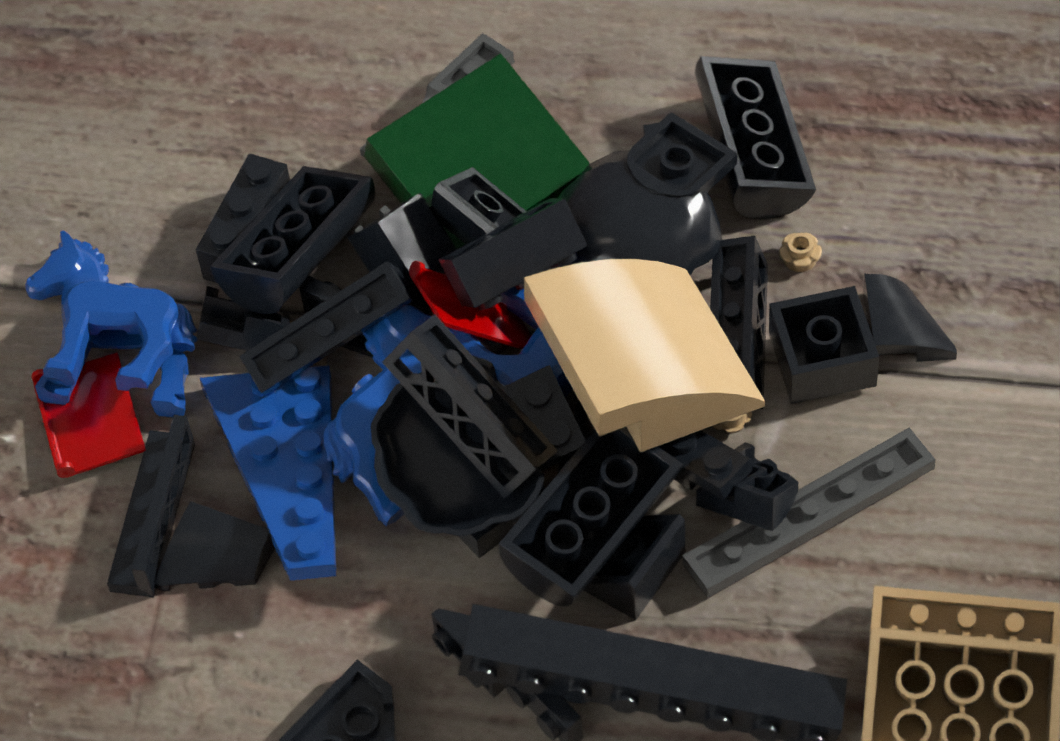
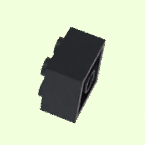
M855 286L769 303V336L791 404L877 386L879 355Z

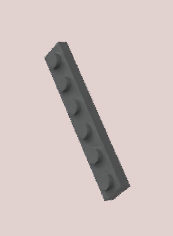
M907 428L799 489L787 516L773 531L742 521L682 555L683 566L706 597L709 598L935 469L936 459L914 432Z

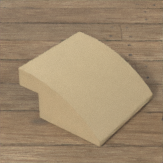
M607 259L563 266L524 277V300L599 436L627 427L640 452L765 407V400L686 269L659 261Z
M874 586L861 741H1059L1060 603Z

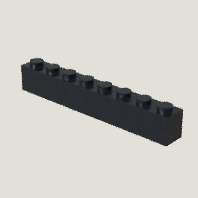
M472 604L458 675L468 677L471 681L482 685L500 683L515 686L519 691L527 694L545 692L560 695L572 703L584 704L594 702L609 705L613 710L622 713L639 711L657 715L658 718L667 722L689 721L704 724L706 728L716 732L734 730L749 733L761 741H837L842 731L848 680L478 604Z

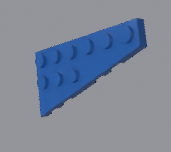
M330 366L309 367L267 395L260 392L249 373L200 378L202 391L209 401L214 417L226 437L231 454L249 492L256 502L257 510L269 530L273 545L290 581L336 576L334 462L327 460V453L323 442L324 431L332 421Z

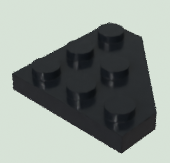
M357 659L278 741H396L392 685Z

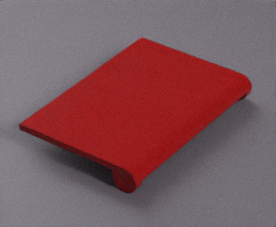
M413 261L409 267L410 277L434 315L446 327L519 349L525 347L532 335L523 321L507 310L505 304L499 302L482 311H479L478 307L461 306L446 274L426 269L424 263L420 261Z
M118 352L85 362L69 403L66 405L44 403L41 401L36 392L35 385L44 374L43 369H37L31 375L54 465L60 478H68L146 451L129 390H117L115 379L119 369L122 367Z

